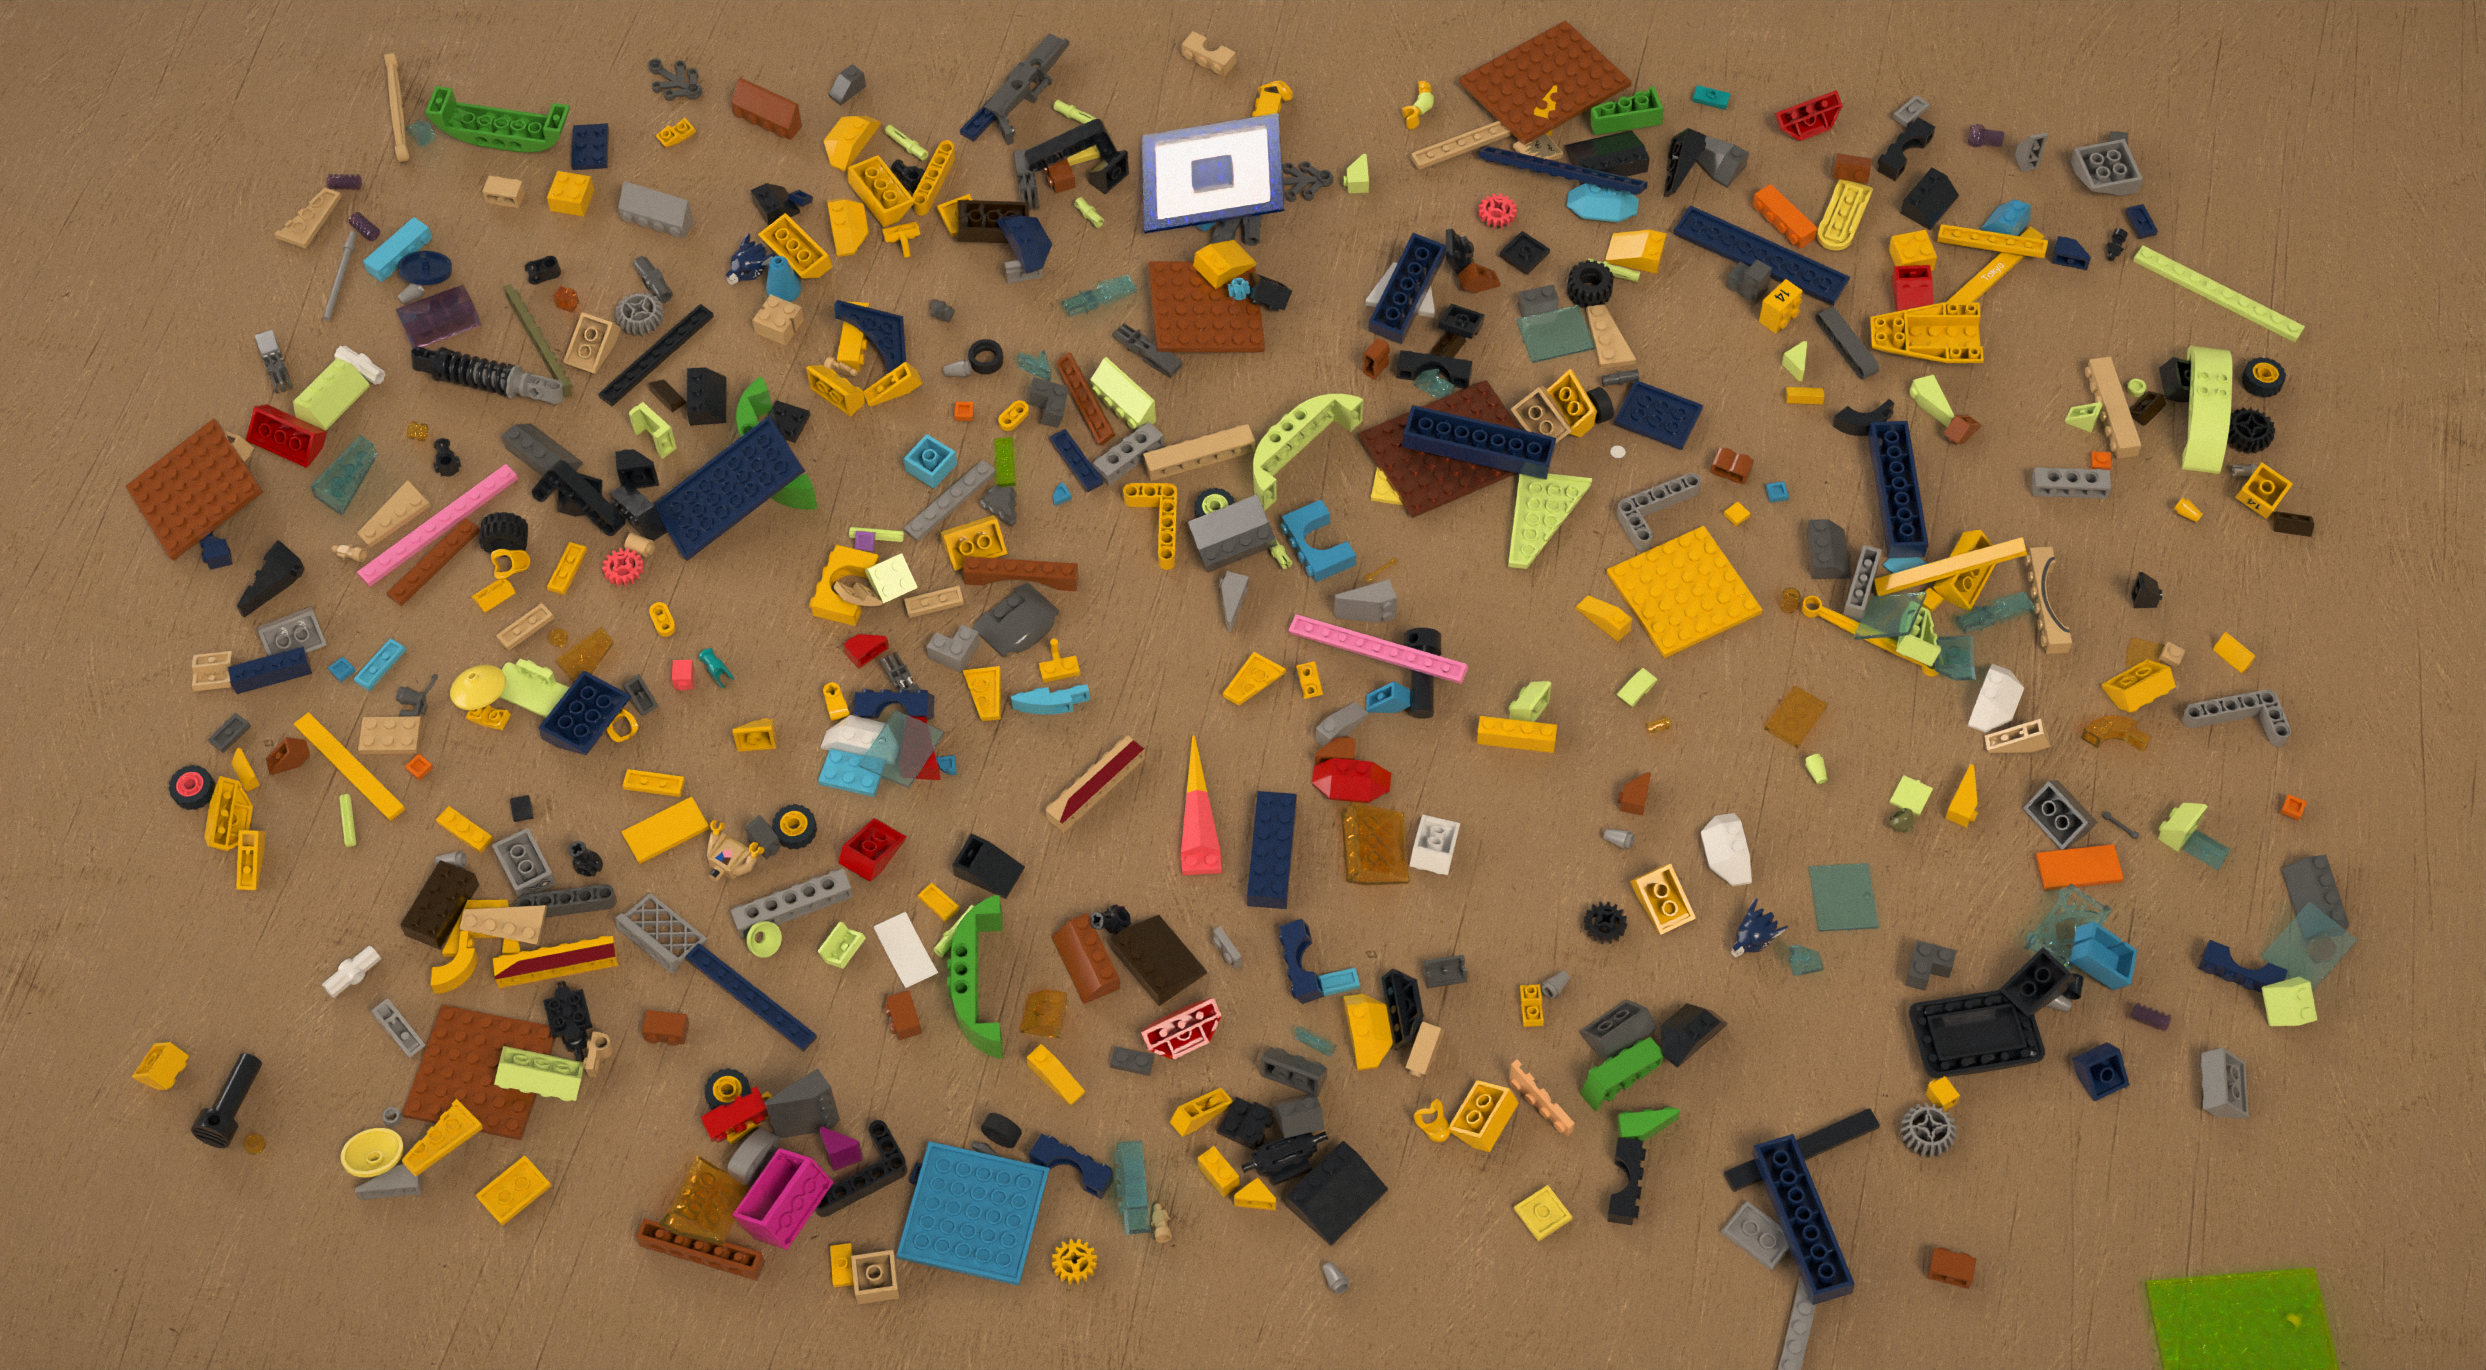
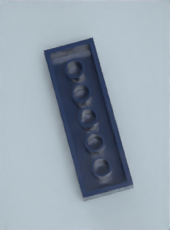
M1412 233L1369 320L1370 332L1397 343H1403L1446 256V245Z
M1258 791L1247 906L1287 909L1297 794Z

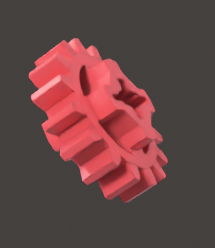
M1493 193L1492 197L1487 195L1486 200H1481L1478 210L1479 217H1482V222L1487 221V226L1493 224V228H1496L1497 225L1503 228V224L1509 226L1510 222H1514V217L1517 215V205L1514 204L1513 199L1508 200V195L1502 197V193L1499 196Z
M619 548L617 553L614 550L612 551V556L606 555L607 560L603 561L604 567H602L606 580L609 579L611 584L616 582L617 586H620L621 583L627 586V582L634 584L633 579H640L639 574H643L644 564L641 555H637L635 550L630 553L629 548L626 551Z

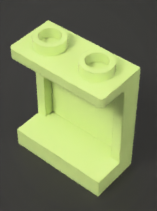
M644 402L635 406L629 412L634 433L639 435L642 431L647 430L653 436L657 453L662 459L677 449L672 428Z

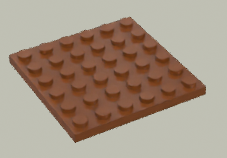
M1149 261L1148 270L1157 352L1265 351L1260 305L1253 303L1252 298L1248 294H1246L1247 296L1243 300H1236L1233 296L1230 297L1228 284H1231L1232 280L1215 289L1193 266L1194 262ZM1255 266L1236 278H1243L1249 282L1251 272L1256 273Z
M215 418L126 485L160 543L173 561L263 493V490Z
M441 1005L403 1110V1117L436 1124L440 1120V1116L445 1111L447 1112L452 1107V1103L457 1099L482 1124L483 1129L479 1132L521 1140L537 1093H523L519 1089H503L498 1085H494L503 1046L550 1055L556 1038H552L549 1025Z

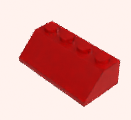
M266 404L254 407L246 441L307 468L323 449L327 431Z

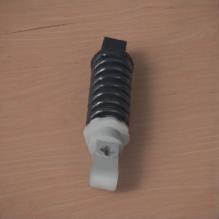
M416 347L411 350L412 368L415 371L432 374L435 381L452 382L456 385L461 384L464 387L470 386L473 389L479 388L481 391H489L493 394L498 393L510 399L519 394L521 397H530L552 404H558L564 400L563 383L560 380L533 375L530 372L524 373L520 365L508 364L507 366L504 362L498 365V362L495 360L489 363L487 358H483L480 361L478 356H474L471 359L469 354L462 356L461 352H455L445 347L439 348L438 351L423 347Z

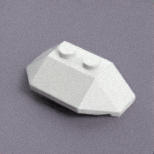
M1995 664L1991 665L1970 717L1969 727L1987 733L1993 728L2012 721L2024 687L2011 670Z
M849 715L828 729L821 744V749L830 750L832 748L885 760L886 764L892 766L895 765L900 752V747L887 723Z
M1735 813L1715 816L1701 831L1709 868L1731 886L1751 884L1750 854L1741 820Z

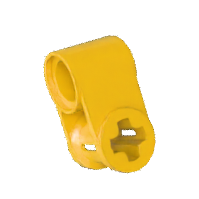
M833 682L826 684L823 688V693L831 722L848 717L850 714L839 685Z

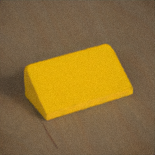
M1786 387V403L1820 405L1824 403L1825 395L1823 388Z
M506 578L498 579L474 594L472 599L483 612H487L514 595L515 590Z
M2227 632L2221 636L2213 648L2215 653L2240 673L2245 672L2255 658L2252 652Z
M236 749L232 766L245 791L248 792L258 787L259 782L242 749Z

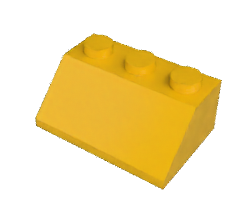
M824 365L806 367L810 389L849 417L865 404L864 392L859 387L851 385L846 378L838 376L833 369H828Z
M1569 369L1547 391L1571 427L1572 432L1569 434L1581 438L1594 426L1597 410L1573 370Z
M994 515L940 532L954 571L964 568L965 556L996 558L1008 554L998 520Z
M2148 659L2101 684L2102 689L2118 709L2127 712L2137 711L2139 707L2153 702L2155 698L2161 695L2168 694L2170 690L2176 687L2170 666Z
M1477 1080L1447 1129L1472 1148L1490 1152L1519 1103L1509 1088Z

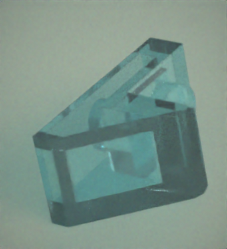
M419 120L405 128L409 135L414 136L419 147H424L435 140L433 128L429 122Z
M1044 349L1037 359L1032 355L1022 352L1018 355V368L1051 381V369Z
M1440 369L1423 371L1414 383L1415 387L1438 399L1450 395L1455 385L1439 377Z
M1796 944L1789 947L1791 953L1789 963L1794 976L1824 970L1818 951Z

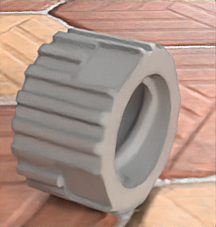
M389 1107L384 1110L382 1119L386 1126L395 1127L400 1124L402 1115L398 1108ZM390 1115H396L394 1120H388Z

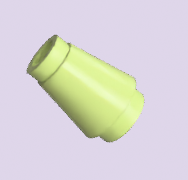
M1820 754L1807 757L1805 759V766L1816 783L1822 784L1828 779L1823 757Z

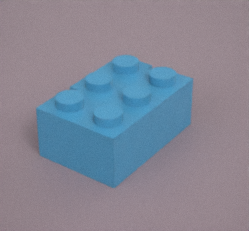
M2093 921L2077 927L2074 939L2076 945L2072 948L2070 962L2112 990L2131 985L2137 949L2125 941L2121 942L2122 939Z

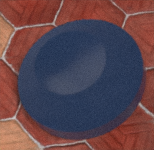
M417 251L404 256L400 260L399 273L404 280L410 283L434 285L447 280L451 276L452 263L447 256L441 253Z

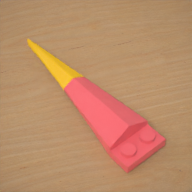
M1193 735L1181 847L1182 875L1222 873L1220 846L1196 738Z

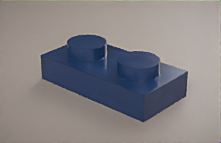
M2144 204L2127 208L2126 214L2139 239L2157 235L2158 230Z

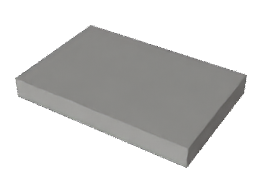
M1747 1200L1721 1230V1234L1770 1271L1777 1266L1790 1250L1781 1226Z

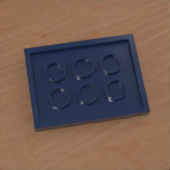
M1635 380L1615 419L1614 425L1683 450L1704 405Z

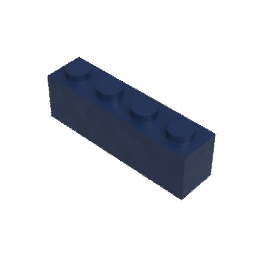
M304 646L228 667L230 681L236 694L312 674L310 660Z

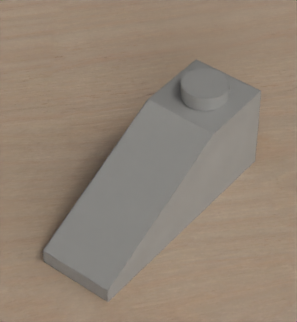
M2047 132L2031 135L2018 144L2015 158L2021 172L2039 168L2048 137Z
M1227 571L1225 578L1222 577L1220 580L1219 588H1221L1227 631L1232 632L1249 588V577Z
M1354 702L1328 716L1316 727L1315 740L1322 746H1325L1336 737L1347 736L1369 716V713Z
M388 998L370 1011V1014L408 1058L426 1046Z
M397 1165L355 1188V1193L359 1200L421 1195L423 1172L415 1177L404 1165Z

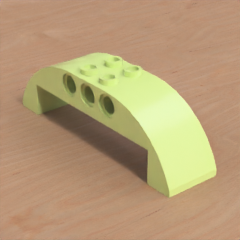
M2191 345L2187 350V361H2191L2188 442L2183 452L2182 469L2220 474L2231 416L2232 355L2229 350Z
M1347 394L1320 395L1299 404L1289 414H1285L1279 423L1269 429L1268 433L1258 444L1253 461L1254 494L1258 495L1264 511L1277 500L1276 479L1273 475L1331 422L1336 421L1349 432L1356 428L1363 421V399Z

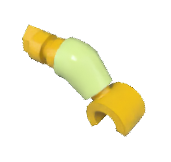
M1418 81L1419 96L1414 105L1402 108L1403 117L1407 119L1408 129L1418 127L1420 123L1419 116L1429 111L1433 106L1434 96L1431 93V85L1426 81Z

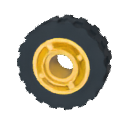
M2267 357L2254 358L2246 365L2242 375V383L2245 389L2251 394H2255V396L2272 397L2280 392L2286 379V373L2281 364Z
M793 804L782 807L775 814V818H773L772 829L783 847L791 850L804 848L816 836L817 824L814 815L810 809L805 808L803 805ZM793 825H799L796 829H791Z
M726 1068L725 1070H718V1072H714L708 1078L707 1084H705L706 1102L711 1110L735 1101L734 1098L739 1095L744 1097L751 1093L747 1077L745 1078L744 1074L736 1069ZM726 1090L733 1091L729 1095L723 1094V1092Z

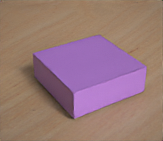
M856 531L855 549L874 551L876 532Z

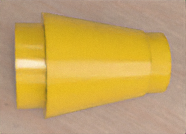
M2182 497L2174 508L2177 514L2196 523L2203 515L2188 498L2186 500Z

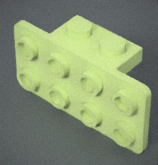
M519 659L516 665L508 662L502 668L506 677V686L499 698L547 717L569 687L556 682L553 671L549 668L539 667L530 660Z

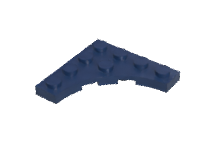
M840 300L834 303L835 318L855 326L876 345L885 361L887 374L906 362L903 316Z

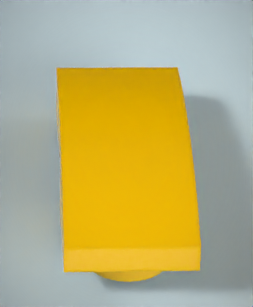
M683 118L672 128L668 125L655 136L667 148L687 139L696 130L686 118Z
M488 705L480 709L469 710L465 718L485 727L503 730L511 714L508 710L494 709Z
M1540 984L1520 985L1523 1027L1544 1026Z

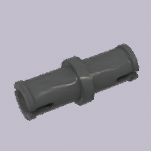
M1638 369L1624 372L1620 370L1617 373L1601 375L1603 387L1614 384L1623 385L1625 382L1640 380Z

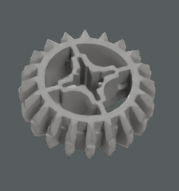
M638 291L634 295L630 293L629 297L623 296V301H619V306H616L615 317L617 324L628 335L633 333L636 336L640 333L643 336L645 332L650 335V330L656 331V326H661V321L664 318L662 303L657 296L653 297L651 293L646 294L645 291L642 294H639Z
M1927 1102L1924 1103L1923 1107L1919 1104L1915 1106V1109L1911 1107L1908 1113L1904 1114V1120L1900 1124L1902 1127L1900 1134L1904 1135L1902 1140L1903 1142H1908L1907 1149L1914 1147V1154L1920 1151L1922 1157L1928 1153L1930 1158L1934 1156V1153L1939 1157L1942 1151L1948 1152L1949 1147H1952L1954 1144L1953 1140L1957 1137L1955 1133L1957 1126L1953 1125L1955 1122L1954 1118H1949L1950 1112L1943 1113V1106L1937 1109L1935 1103L1932 1104V1107H1929ZM1924 1118L1923 1123L1912 1125L1916 1120ZM1945 1135L1943 1139L1933 1142L1935 1137Z

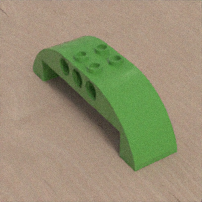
M435 86L425 114L430 121L445 133L466 143L515 152H538L550 148L558 141L568 116L570 105L553 103L549 114L543 115L456 102L452 88Z
M759 377L752 382L740 398L736 413L740 437L759 424L757 417L770 413L772 410L769 390L763 377ZM807 473L798 476L771 497L774 501L795 509L814 510L818 508L814 487Z
M994 895L974 906L960 921L952 941L951 958L947 960L949 971L947 986L949 997L953 1000L957 1023L963 1035L978 1050L999 1059L1003 1058V1038L1000 1023H978L979 932L1003 931L1000 895Z

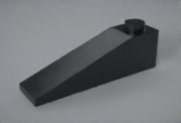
M279 540L266 553L263 559L266 561L261 571H256L253 585L247 587L237 604V608L244 618L292 585L297 578L302 576L305 570L301 559Z

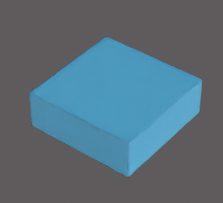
M1784 481L1766 484L1770 503L1789 499Z
M341 657L328 667L329 672L340 682L356 672L355 668L344 657Z

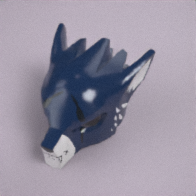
M750 233L744 237L739 249L732 255L731 270L726 273L727 282L731 285L739 281L755 280L763 273L764 267L775 256L774 253L765 255L767 252L763 244L755 245V241L750 242Z
M1757 898L1751 904L1738 928L1737 942L1731 951L1734 957H1738L1746 952L1762 951L1773 939L1781 935L1788 928V926L1776 929L1778 922L1777 920L1772 922L1774 918L1772 912L1762 915L1764 912L1763 908L1755 911L1758 902Z

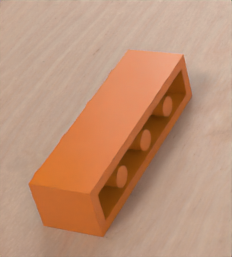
M1769 184L1754 194V208L1761 212L1766 220L1771 222L1780 233H1783L1791 244L1801 249L1815 240L1818 228L1774 186Z

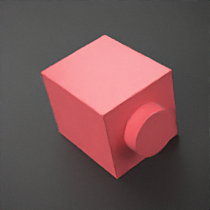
M673 660L672 683L674 690L685 691L687 689H694L695 669L692 660Z

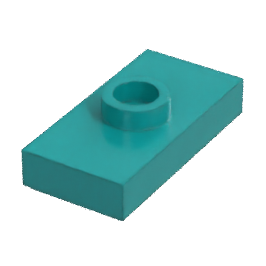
M1697 85L1692 102L1726 110L1731 93Z

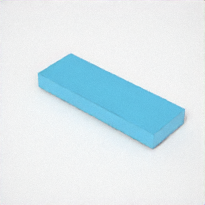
M390 638L355 676L354 682L370 691L406 651L405 646Z

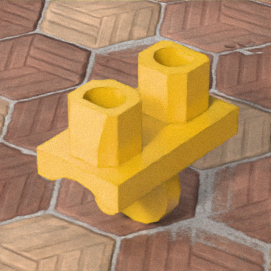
M1316 661L1296 665L1304 699L1323 695Z

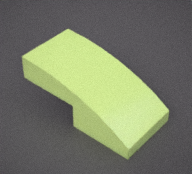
M1642 668L1625 684L1617 696L1633 708L1644 693L1647 694L1658 679Z

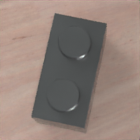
M1554 285L1519 292L1518 307L1523 319L1557 312L1559 297Z

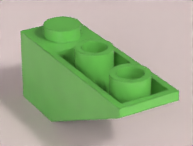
M1666 1107L1656 1111L1646 1109L1642 1112L1633 1113L1632 1111H1625L1618 1114L1617 1126L1619 1137L1642 1140L1644 1142L1677 1121L1680 1115V1108Z

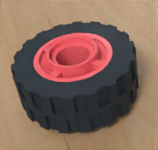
M190 765L176 771L169 781L170 786L168 787L170 795L177 805L183 809L197 810L210 802L215 790V782L205 768L198 765Z

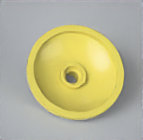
M493 665L471 667L462 672L453 682L450 689L451 700L455 706L464 710H476L486 707L503 693L506 686V677L500 668Z
M386 1128L365 1130L353 1136L345 1144L341 1152V1163L348 1173L357 1177L381 1175L393 1168L401 1159L404 1151L402 1139L396 1132Z

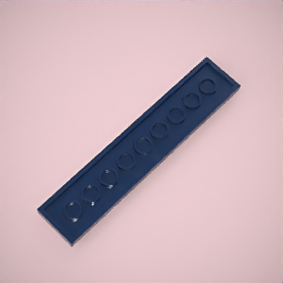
M1691 205L1674 229L1673 234L1737 263L1742 262L1750 267L1758 259L1772 268L1771 278L1779 282L1787 279L1804 293L1833 306L1850 280L1848 275Z

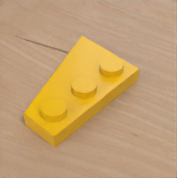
M1253 652L1223 692V697L1240 706L1284 675L1286 669Z

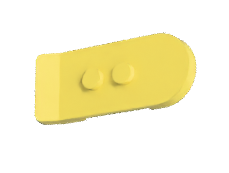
M1839 179L1817 231L1818 242L1824 248L1839 251L1851 244L1869 199L1872 196V187Z

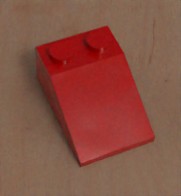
M873 818L842 846L838 863L871 882L884 870L907 836Z

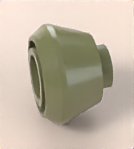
M1909 808L1900 809L1889 818V826L1898 832L1903 831V833L1912 830L1915 823L1913 811Z

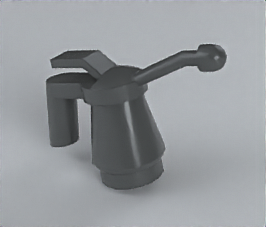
M433 674L432 682L424 692L419 693L409 687L399 688L396 697L397 702L416 705L415 710H401L399 717L419 716L422 707V715L426 714L428 708L426 694L438 679L437 674Z

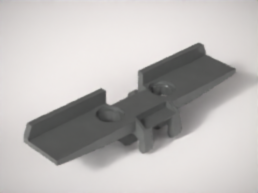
M1049 33L1024 62H1019L1006 77L1004 85L987 102L984 108L1002 117H1006L1023 99L1035 103L1037 96L1047 85L1053 83L1052 78L1046 73L1069 46L1068 39H1061ZM1034 65H1040L1041 67H1040V68H1033L1032 66H1034ZM1030 82H1040L1039 85L1031 92Z

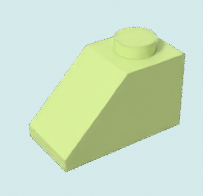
M1362 154L1347 168V176H1343L1344 187H1347L1348 194L1369 193L1366 154Z

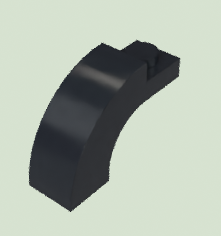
M1888 399L1876 410L1868 413L1857 412L1847 406L1835 415L1833 427L1849 435L1868 436L1871 422H1887L1894 413L1895 403Z

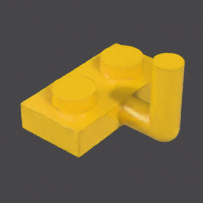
M917 221L882 229L885 242L894 243L901 240L904 257L911 256L908 239L920 235Z
M1052 639L1050 644L1053 660L1039 663L1043 683L1079 676L1080 669L1076 655L1061 658L1058 640Z

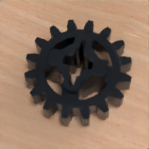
M1599 902V907L1593 904L1591 910H1587L1586 916H1584V930H1588V937L1594 936V942L1600 939L1601 944H1604L1605 940L1612 944V939L1619 941V937L1624 936L1627 929V916H1622L1624 910L1618 911L1617 904L1611 907L1610 902H1607L1606 906ZM1595 917V924L1593 925L1592 920ZM1618 921L1619 926H1618V928L1616 929V925H1615V924H1616V922Z

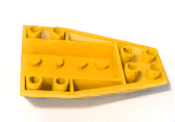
M1938 303L1870 317L1872 348L1894 355L1943 363H1983V346H1980L1979 334L1980 303Z

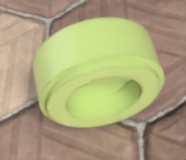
M2140 379L2130 380L2127 385L2128 394L2133 397L2144 395L2146 390L2145 382Z

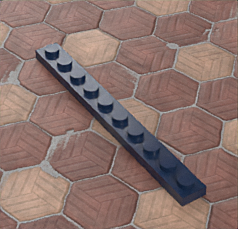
M1485 146L1479 151L1478 158L1485 159L1487 162H1500L1502 165H1513L1518 169H1531L1536 173L1544 172L1550 176H1562L1567 180L1575 179L1585 184L1593 183L1599 187H1611L1616 191L1624 190L1633 195L1641 194L1647 189L1648 182L1491 146Z

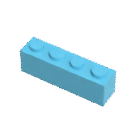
M413 217L363 261L367 273L380 282L389 278L399 268V262L404 256L417 252L425 244L429 243L432 239L429 227Z

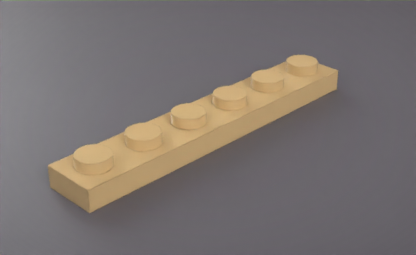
M1497 121L1411 153V159L1417 169L1421 170L1509 137L1512 133L1501 122Z

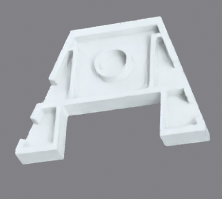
M1392 263L1367 297L1365 306H1377L1398 263ZM1430 286L1418 311V315L1434 318L1435 310Z

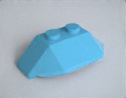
M1589 183L1578 186L1568 192L1567 208L1583 219L1621 222L1637 215L1639 199L1628 191H1616L1611 187H1599L1597 184Z

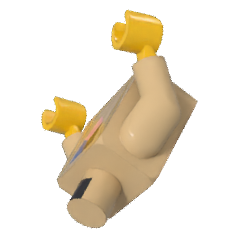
M713 820L710 824L713 832L710 834L707 849V858L712 868V871L708 874L709 878L718 882L724 875L733 880L737 876L750 872L758 859L757 855H761L764 852V848L759 847L756 851L758 846L756 842L751 843L748 848L725 833L720 835L719 832L724 830L725 824L720 822L717 829V820Z

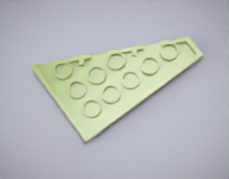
M1548 473L1547 480L1519 474L1508 567L1527 569L1590 488L1592 478Z

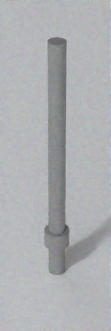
M350 231L348 240L343 247L344 253L323 319L326 321L331 319L350 255L355 249L354 243L357 236L355 231Z

